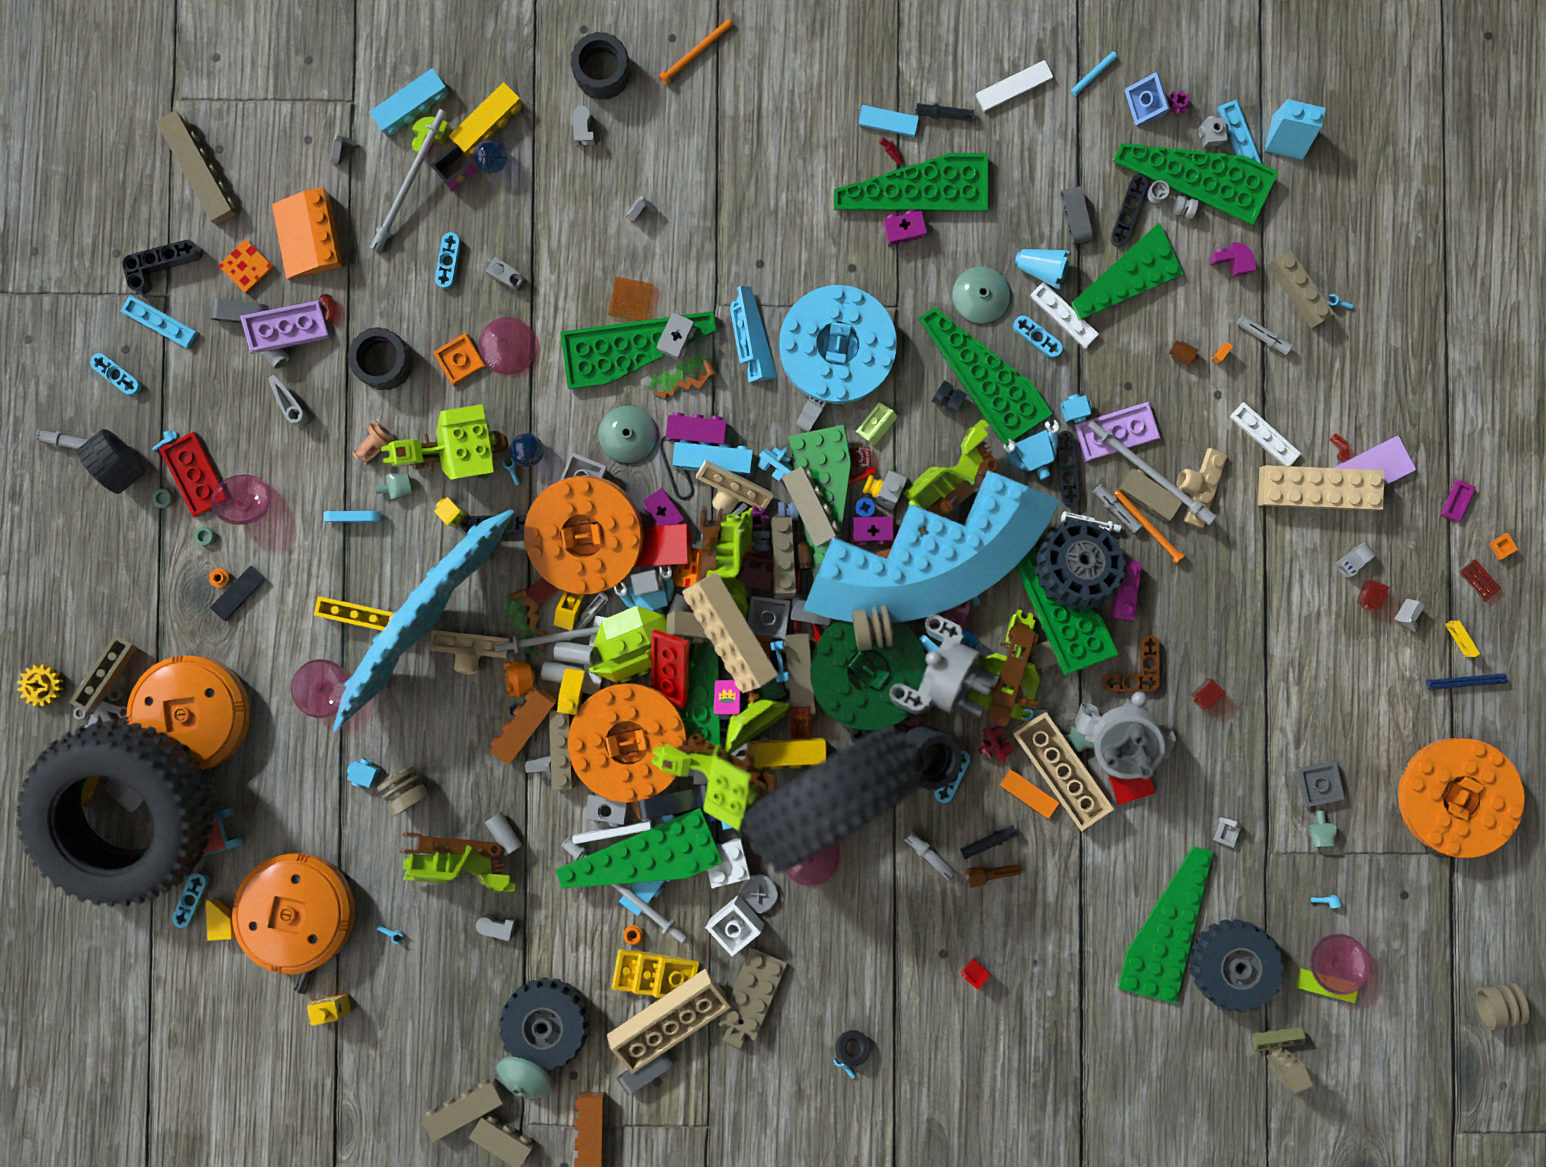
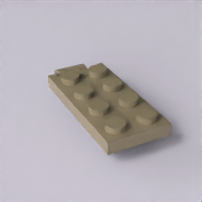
M750 948L728 1000L731 1008L723 1012L718 1024L727 1027L722 1038L723 1042L740 1049L746 1035L755 1041L787 962L755 948ZM742 1019L744 1022L739 1024L738 1021Z

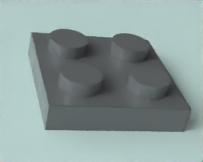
M1333 760L1296 768L1304 807L1345 799L1336 761Z

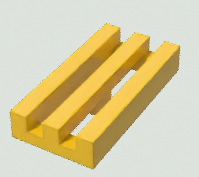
M1452 620L1446 623L1447 629L1465 657H1476L1480 654L1460 620Z

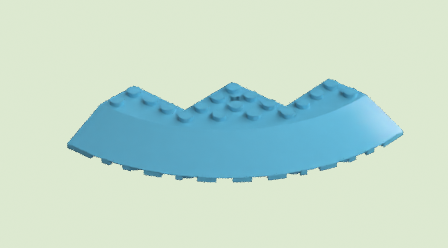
M987 471L965 525L909 504L888 558L832 537L803 610L826 618L853 623V610L865 609L868 617L872 616V607H876L877 615H881V605L886 606L892 622H906L925 618L955 608L996 584L1018 565L1033 548L1050 523L1061 500ZM925 526L926 532L920 535L918 528Z
M508 510L484 520L478 526H472L467 533L468 535L440 561L436 568L432 567L426 575L427 578L417 589L412 591L408 597L409 599L391 617V621L383 632L374 638L373 646L368 650L354 675L344 685L346 689L342 695L333 726L334 732H337L385 688L401 655L438 622L454 590L490 558L514 513L513 510Z

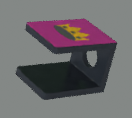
M457 144L430 164L451 191L477 171L472 161H469L447 180L441 174V171L463 154Z
M735 680L715 681L714 714L719 715V720H730L733 715H739L744 711L745 692L742 693L737 688Z

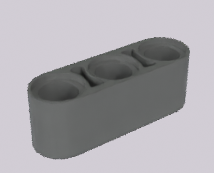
M1082 187L1061 190V202L1071 244L1092 241V229Z
M213 299L211 319L242 324L240 316L267 311L269 306L259 303Z
M665 1051L633 1074L627 1069L617 1077V1080L627 1096H629L670 1069L675 1063L668 1052Z

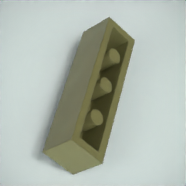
M1293 1027L1286 1030L1257 1032L1253 1034L1252 1043L1255 1051L1304 1045L1306 1037L1302 1027Z

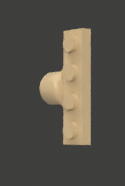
M1208 448L1201 470L1199 472L1191 469L1182 470L1178 475L1176 486L1181 491L1188 493L1192 500L1204 503L1203 506L1210 510L1227 455ZM1188 506L1184 522L1204 528L1205 522L1197 515H1192Z
M706 459L696 474L697 479L718 489L712 503L713 507L718 511L720 508H723L724 514H731L740 501L752 506L754 505L758 509L763 507L765 510L773 497L772 492Z
M432 630L429 650L454 653L456 656L454 663L456 672L475 674L478 670L479 659L483 656L507 659L508 650L496 652L495 644L510 642V639Z

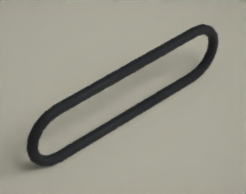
M664 436V437H662V438L660 439V441H659V448H660V451H661V454H662V457H663V460H664V463H665V466H666V469H667V472H668V475H669V478H670V481H671V484H672L674 493H675V495H676L678 498H680V499H688V498L691 497V495L693 494V486H692V483H691V480H690L688 471H687V470H684V471H685V474H686V477H687V480H688V483H689V486H690V493H689L687 496H684V497H683V496H680V495L678 494L677 490H676V487H675V484H674V481H673V478H672V475H671V472H670V469H669V466H668V463H667V460H666V457H665V454H664V451H663V448H662V441H663L664 439H666V436Z

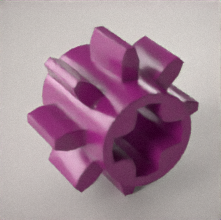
M1182 89L1177 94L1173 91L1171 98L1167 100L1168 104H1170L1169 111L1174 112L1175 116L1179 112L1185 114L1188 111L1187 107H1190L1192 104L1189 101L1190 94L1183 93Z
M753 505V516L757 517L759 515L760 519H754L752 527H756L758 531L760 526H766L764 519H767L768 515L762 514L764 512L763 507L756 509Z

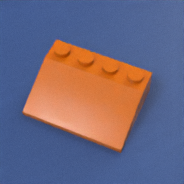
M323 187L302 191L272 204L286 279L344 268L330 195Z

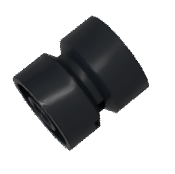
M944 380L931 402L939 407L945 406V410L954 416L967 394L960 389L954 390V385Z

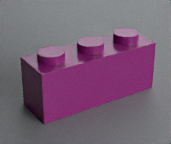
M673 412V415H668L666 439L679 442L680 440H688L691 443L698 444L699 442H707L710 445L725 444L727 423L726 420H723V417L711 416V419H706L703 415L692 414V417H686L684 413Z
M1126 560V569L1123 571L1126 575L1124 581L1120 583L1121 587L1112 596L1110 618L1134 620L1141 562Z

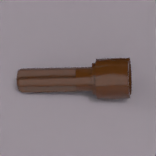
M1019 864L984 869L982 866L965 869L966 881L970 884L969 888L985 886L987 881L1021 874Z

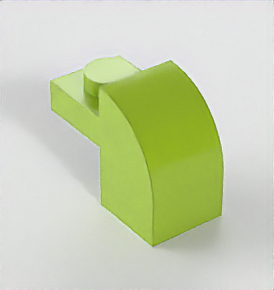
M424 117L418 120L412 127L413 132L417 136L412 141V150L416 156L430 130L426 127V124L432 126L435 117ZM443 120L439 128L443 133L442 135L437 133L433 142L445 146L451 127L447 121Z

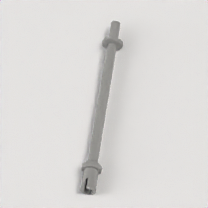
M439 109L432 126L426 124V127L430 130L383 226L376 229L377 234L370 248L375 249L379 253L382 252L387 238L391 237L390 228L436 134L442 135L443 133L439 128L447 112Z
M1094 421L1089 423L1087 427L1101 437L1100 443H1103L1104 440L1189 506L1192 515H1197L1207 525L1215 519L1217 515L1204 507V503L1192 500L1111 436L1112 429L1106 432Z
M599 626L517 640L516 636H513L512 642L495 644V651L500 652L514 649L515 653H519V648L595 635L598 632Z
M569 837L561 845L562 848L573 856L575 861L588 856L584 847L581 848L575 843L573 844ZM623 884L612 885L664 928L662 931L663 935L669 932L681 943L686 940L687 937L673 926L675 923L674 919L668 922Z

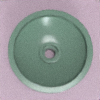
M983 266L973 267L963 272L956 280L952 291V300L956 311L962 318L975 324H987L997 320L1005 312L1010 301V290L1007 281L998 271ZM981 289L985 290L986 295H981L979 291Z
M621 406L613 409L604 417L599 428V441L602 449L611 459L620 463L630 464L643 460L651 453L656 443L657 432L652 418L638 407ZM629 430L630 434L628 436H624L623 431Z
M507 1057L502 1059L497 1066V1074L500 1081L516 1096L539 1099L548 1096L553 1088L549 1075L539 1066L525 1059Z

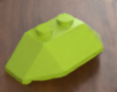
M637 605L603 619L593 644L597 648L600 661L604 662L650 644L651 632L657 629L666 633V617L663 614Z
M651 643L616 658L589 667V671L614 682L620 681L621 684L632 680L631 676L637 673L639 676L650 672L649 668H651Z
M765 699L748 704L745 707V711L730 718L725 751L732 754L788 714L791 707L790 704Z

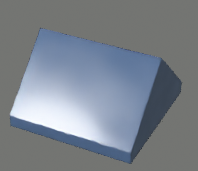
M1159 72L1124 89L1135 125L1137 126L1164 118L1170 109Z

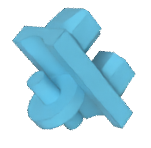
M777 447L773 451L766 448L759 455L761 458L757 466L766 471L772 464L777 468L772 476L778 481H781L784 475L792 472L794 467L788 464L791 458L786 455L788 451L786 447L782 451Z

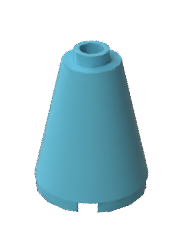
M1023 249L1022 252L1017 253L1015 263L1018 264L1017 268L1057 289H1061L1059 282H1064L1070 262L1066 260L1067 256H1071V251Z

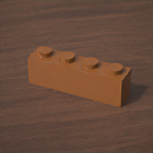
M538 686L534 691L530 689L524 697L527 700L523 706L518 705L513 712L515 715L513 720H507L501 728L504 731L500 737L496 735L490 743L493 746L490 753L507 765L512 762L557 700Z
M581 1092L579 1098L575 1100V1111H578V1118L575 1119V1131H578V1138H575L574 1149L578 1151V1158H575L574 1167H603L604 1092Z

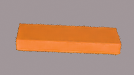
M1011 769L1000 783L1001 787L1048 819L1059 804V802Z

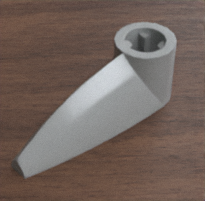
M274 375L270 376L268 379L286 419L298 427L305 426L309 421L308 413L300 408L291 393Z

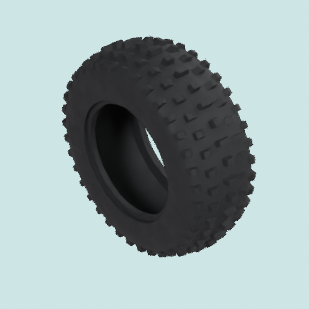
M104 721L102 726L100 723L90 724L87 729L84 725L75 729L74 735L67 732L62 735L61 740L58 741L56 739L49 744V748L41 752L35 760L36 763L27 772L29 777L22 782L21 787L24 788V791H21L18 796V802L21 805L16 808L17 817H20V819L16 823L19 831L22 832L19 835V839L23 841L24 846H27L24 852L26 855L30 854L31 859L34 860L31 864L33 867H39L43 879L48 877L51 879L50 881L55 889L61 887L65 895L70 897L73 894L77 896L80 902L90 900L96 906H99L101 903H107V907H114L118 903L125 907L130 906L132 901L138 904L144 903L146 897L149 901L159 897L160 891L163 894L168 893L171 890L172 884L176 887L184 881L182 877L185 875L189 876L194 871L193 868L202 860L203 851L207 848L210 841L207 836L213 830V825L210 822L214 820V811L211 810L214 807L213 797L209 796L212 793L211 787H209L208 781L205 782L207 779L206 774H201L203 771L201 767L198 768L200 766L199 762L194 763L191 752L189 750L184 751L182 749L183 746L178 740L173 742L167 733L162 732L159 734L156 732L157 729L151 726L142 728L140 723L131 725L127 724L126 721H119L116 725V722ZM102 775L119 779L133 787L143 797L152 814L154 825L153 839L149 848L141 850L122 849L104 841L93 831L85 818L81 803L83 785L88 776Z
M892 724L858 740L764 798L743 815V820L748 823L745 832L753 838V842L750 844L755 854L761 852L764 864L766 866L769 864L774 866V872L777 874L808 860L919 790L927 782V778L922 775V770L925 769L924 764L916 758L920 752L915 744L908 745L906 735L903 732L900 734L895 732V727Z

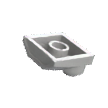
M570 452L560 481L568 477L582 475L596 476L604 479L607 466Z
M751 596L748 626L754 636L785 640L790 601Z

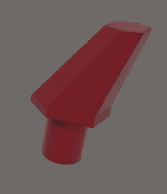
M882 137L879 140V144L900 165L902 157L893 140L888 141L885 137Z

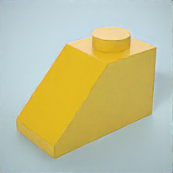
M449 497L441 499L436 505L437 509L434 511L446 525L456 528L462 519L468 515Z
M564 591L556 608L553 625L572 631L579 616L585 594Z
M565 668L559 692L557 712L577 715L582 701L584 670Z
M211 898L206 901L208 941L226 940L236 937L232 920L233 912L218 898Z

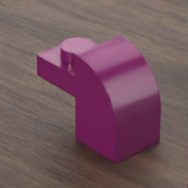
M1232 242L1227 249H1218L1209 257L1210 265L1229 262L1232 277L1250 275L1256 270L1252 251L1249 247L1239 242Z

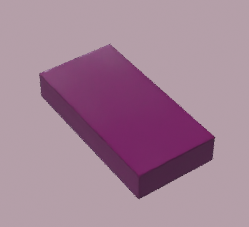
M1459 479L1455 480L1440 515L1460 523L1476 487Z

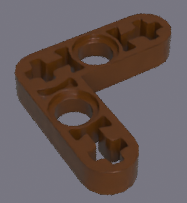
M1152 635L1144 636L1140 640V674H1106L1101 680L1102 687L1107 691H1155L1159 687V640ZM1149 638L1151 642H1154V646L1150 647V652H1154V655H1144V652H1149V647L1145 646V642H1148ZM1147 658L1154 660L1155 664L1151 669L1145 667L1144 663ZM1110 677H1112V680L1114 681H1120L1119 677H1122L1120 682L1122 687L1121 689H1119V684H1113L1112 688H1110V685L1106 684V681L1110 680ZM1128 677H1132L1135 680V685L1132 688H1128L1125 685V680ZM1149 677L1151 681H1154V685H1151L1150 688L1148 685H1140V681H1148Z

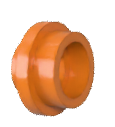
M214 569L209 575V581L214 587L222 588L228 584L229 574L224 569ZM217 575H221L219 582L216 580Z
M637 925L628 926L623 933L624 940L630 945L640 943L643 938L642 929ZM630 932H636L637 937L632 938Z

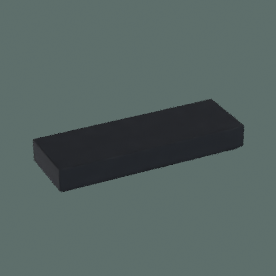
M249 566L209 608L223 621H226L266 579L253 566Z

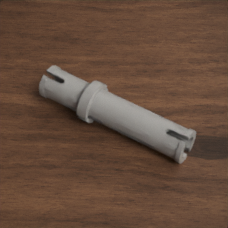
M1244 314L1236 323L1237 326L1266 342L1268 347L1272 346L1284 355H1287L1293 346L1278 337L1279 334L1276 332H1270Z
M38 429L36 435H41L40 437L36 436L37 441L51 443L56 447L65 446L78 449L88 441L82 438L63 435L62 432L58 431L54 433Z
M1102 483L1093 490V493L1104 503V507L1109 508L1132 533H1135L1142 526Z
M913 831L905 837L904 841L917 851L916 854L925 858L947 880L955 874L956 871Z

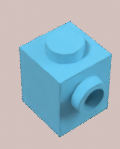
M1080 394L1069 396V400L1063 401L1060 404L1065 423L1074 420L1075 423L1086 421V417L1092 411L1091 401L1087 400L1086 395L1080 397Z
M361 758V760H356L349 765L347 780L352 781V785L356 787H373L381 768L372 765L373 762L371 760Z

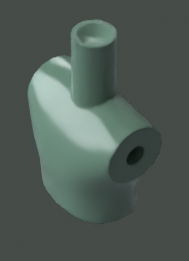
M409 473L389 474L386 476V485L375 487L376 494L389 492L391 500L400 499L407 494L413 493Z
M1076 725L1071 726L1070 735H1062L1067 742L1071 743V748L1075 752L1094 749L1093 742L1084 740L1085 735L1077 731Z
M1316 811L1318 823L1309 825V834L1314 848L1335 847L1336 825L1334 823H1326L1325 811Z

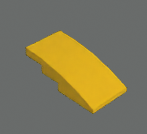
M618 949L612 989L662 998L697 975L699 962L662 954Z

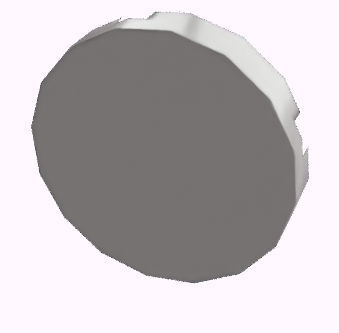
M763 874L750 875V879L744 880L739 889V897L754 913H765L770 910L776 903L778 896L774 881Z

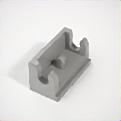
M795 593L789 611L791 613V620L829 625L830 618L803 610L809 595Z

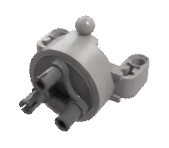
M931 615L926 620V631L928 635L943 643L939 651H931L927 654L926 661L929 665L918 692L904 685L896 684L890 690L891 701L896 706L916 715L924 713L925 710L929 712L933 705L950 714L955 709L980 718L985 706L969 700L968 695L972 688L988 695L991 687L995 688L1000 676L984 670L983 666L978 665L980 652L963 645V635L959 625L938 615ZM932 623L940 625L936 630L931 629L929 626ZM956 632V635L949 637V634ZM901 691L905 696L902 699H896L894 694ZM918 700L921 701V705H917V707H914V702L917 703Z
M1143 692L1134 693L1131 699L1132 703H1125L1122 707L1114 708L1103 716L1099 715L1096 706L1089 703H1081L1075 719L1076 729L1085 735L1084 740L1093 742L1096 758L1108 775L1125 779L1138 777L1148 779L1149 775L1152 776L1153 770L1158 766L1162 758H1169L1176 741L1174 732L1167 726L1159 725L1149 710L1143 707L1147 703V696Z

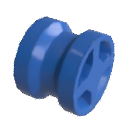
M869 498L860 499L855 506V512L859 517H870L875 510V504Z

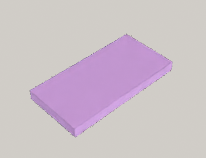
M319 300L240 316L251 354L329 338Z
M1149 402L1074 425L1086 462L1119 452L1105 440L1103 443L1099 442L1101 437L1087 427L1091 421H1094L1106 432L1112 429L1110 435L1128 449L1160 439Z
M1395 436L1333 467L1340 469L1385 470L1384 486L1416 470L1399 436Z

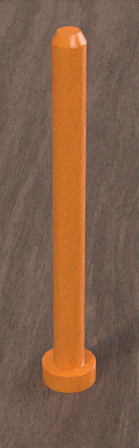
M726 20L666 73L662 71L658 75L661 81L666 86L671 83L670 79L732 27V20Z
M1117 490L1113 493L1117 500L1173 557L1172 561L1174 563H1177L1184 557L1185 554L1182 551L1178 552L1121 491Z

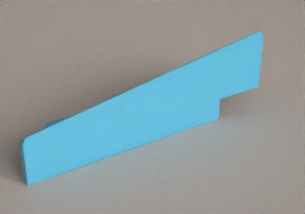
M739 286L738 298L736 301H732L730 306L739 361L741 364L747 363L748 382L774 379L777 377L752 288Z

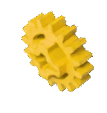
M46 664L41 666L33 665V668H26L27 673L20 674L23 680L17 682L22 685V687L17 689L18 691H23L20 697L27 698L26 703H33V706H48V703H54V698L60 697L59 693H57L58 690H63L59 686L63 680H58L57 678L60 673H53L55 668H48ZM35 683H39L45 687L42 688L41 686L36 685Z

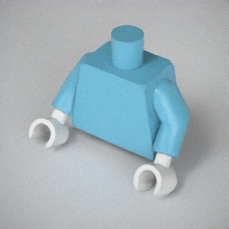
M1054 420L1053 427H1050L1048 422L1045 423L1048 433L1045 430L1018 443L1008 439L1009 446L1007 447L1002 443L1001 447L1006 451L1010 463L1026 473L1036 470L1040 480L1050 476L1046 465L1053 462L1057 454V431L1059 430V424L1056 420Z
M668 565L667 572L662 571V567H660V575L664 584L660 592L636 596L633 585L626 588L625 583L622 581L623 587L617 589L614 586V590L629 608L638 605L663 614L661 608L669 606L668 602L672 600L675 588L671 575V566Z

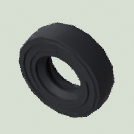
M857 1030L843 1032L835 1044L837 1058L847 1066L856 1067L863 1064L870 1055L868 1038ZM851 1040L856 1041L859 1045V1053L856 1056L849 1055L846 1050L847 1043Z

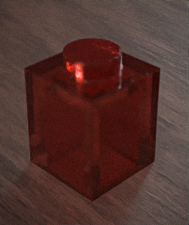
M541 577L525 592L538 606H542L558 590Z
M1366 580L1361 588L1357 603L1362 604V608L1369 611L1382 609L1390 587L1373 580Z
M1207 678L1191 695L1194 698L1193 702L1199 708L1211 709L1226 692L1213 679Z

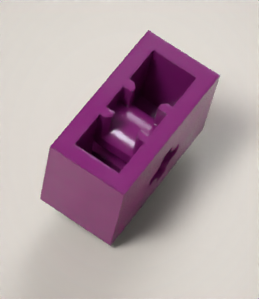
M909 210L905 212V215L900 216L892 214L883 221L888 246L926 237L927 231L922 211ZM901 224H904V226L907 227V230H904V228L901 227Z
M662 488L642 501L645 504L642 508L649 517L653 515L655 518V526L680 525L685 521ZM658 509H667L665 511L666 516H658V514L660 513Z
M893 517L853 518V542H858V546L869 545V542H877V545H889V541H893ZM872 526L875 530H878L874 537L871 533H868Z

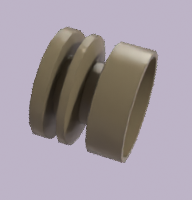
M885 605L880 606L881 615H877L876 607H872V616L868 617L865 609L852 611L859 652L872 650V640L877 641L879 648H883V638L886 640L887 647L892 646V621Z
M413 766L392 774L377 787L378 792L388 789V792L382 796L383 799L393 797L394 800L387 805L393 817L430 795L424 784L416 787L413 785L419 778V775L412 778L408 777L415 772Z
M1511 982L1505 985L1500 984L1497 988L1489 986L1477 990V1009L1488 1029L1497 1030L1506 1028L1508 1025L1513 1027L1528 1023V1004L1525 995L1516 983Z

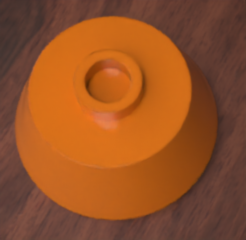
M517 660L504 663V669H507L504 678L509 698H519L527 694L530 689L533 690L535 674L533 670L531 671L529 663Z

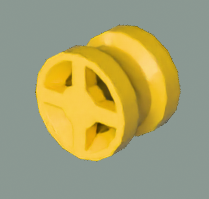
M869 475L862 493H869L873 498H877L884 481L881 479L876 480L873 476Z

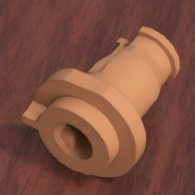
M376 420L367 428L370 435L360 444L357 450L352 452L357 460L362 458L366 466L372 458L381 452V447L389 445L394 440V436L390 431Z

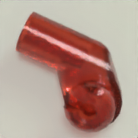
M322 294L319 297V302L327 309L324 320L334 323L338 305L331 295Z
M1335 433L1329 441L1339 448L1340 453L1337 454V459L1345 462L1351 457L1350 445Z

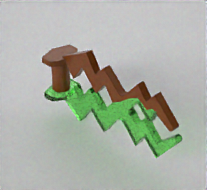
M690 355L688 366L678 362L674 375H670L665 371L662 372V378L653 375L649 390L653 389L656 381L666 385L667 380L672 382L670 389L662 386V392L653 391L652 393L666 399L667 394L674 397L677 386L690 390L691 385L700 389L709 378L716 376L710 356L700 358ZM701 363L704 364L707 375L700 372L698 381L688 376L686 384L680 380L683 371L692 375L694 366L700 369Z
M523 588L513 593H507L508 604L504 613L516 616L511 626L524 630L520 640L529 639L531 633L538 635V637L544 636L546 632L535 627L540 618L539 615L535 614V611L540 606L529 596L527 589ZM525 597L526 599L523 604L531 606L526 617L533 619L529 625L520 622L525 612L516 610L519 604L513 603L514 600ZM547 643L540 645L539 653H542ZM530 646L524 647L522 652L538 656V653L529 649Z

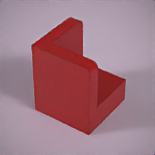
M974 958L960 972L962 977L977 990L990 977L989 972Z

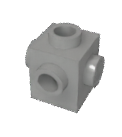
M1210 116L1200 125L1199 137L1202 138L1203 148L1223 146L1227 141L1229 127L1225 123V117Z

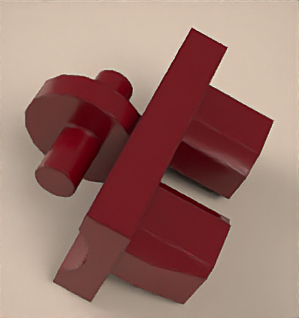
M1001 726L983 729L982 731L989 745H987L985 739L979 741L982 746L978 750L979 754L986 753L988 759L992 758V749L998 761H1005V757L1011 754L1013 749L1009 742L998 745L996 739L1005 735Z

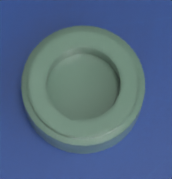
M159 489L154 492L152 500L155 506L166 509L174 503V495L169 490Z
M200 527L196 530L194 539L198 545L210 546L215 542L216 534L211 528Z

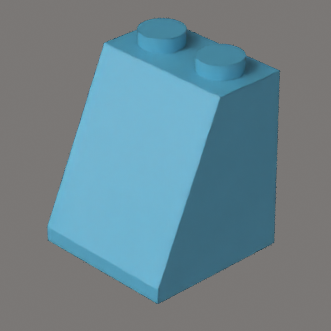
M1287 99L1272 116L1265 152L1303 160L1322 127L1326 108Z

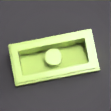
M879 402L856 430V433L875 446L897 419V415L893 410Z

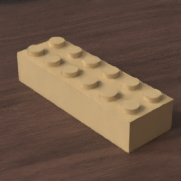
M1265 465L1259 467L1258 506L1364 511L1383 510L1385 470Z
M717 572L682 591L685 601L693 609L695 618L702 624L706 636L711 639L716 653L721 656L726 670L731 673L737 688L742 693L759 688L778 675Z
M1042 710L1030 720L1011 731L1081 831L1114 810L1045 710Z
M704 969L607 1034L610 1048L633 1074L731 1008L725 992L709 972Z

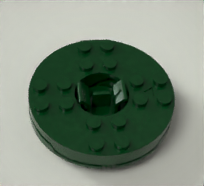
M838 620L831 625L818 640L811 657V686L814 697L822 710L830 718L837 721V723L853 730L877 731L891 724L894 726L911 714V712L893 704L890 690L894 685L901 684L918 692L928 663L920 641L902 622H892L893 638L892 646L887 647L886 640L883 638V648H879L877 641L872 640V650L859 652L853 623ZM901 691L894 694L896 699H902L905 696ZM919 700L917 703L914 702V707H917L920 702Z

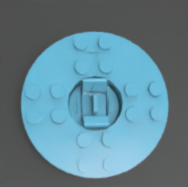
M825 286L804 295L788 312L780 332V358L790 381L808 397L811 396L820 401L829 402V404L831 402L833 404L851 403L871 394L887 377L895 359L896 333L888 312L870 294L851 286Z

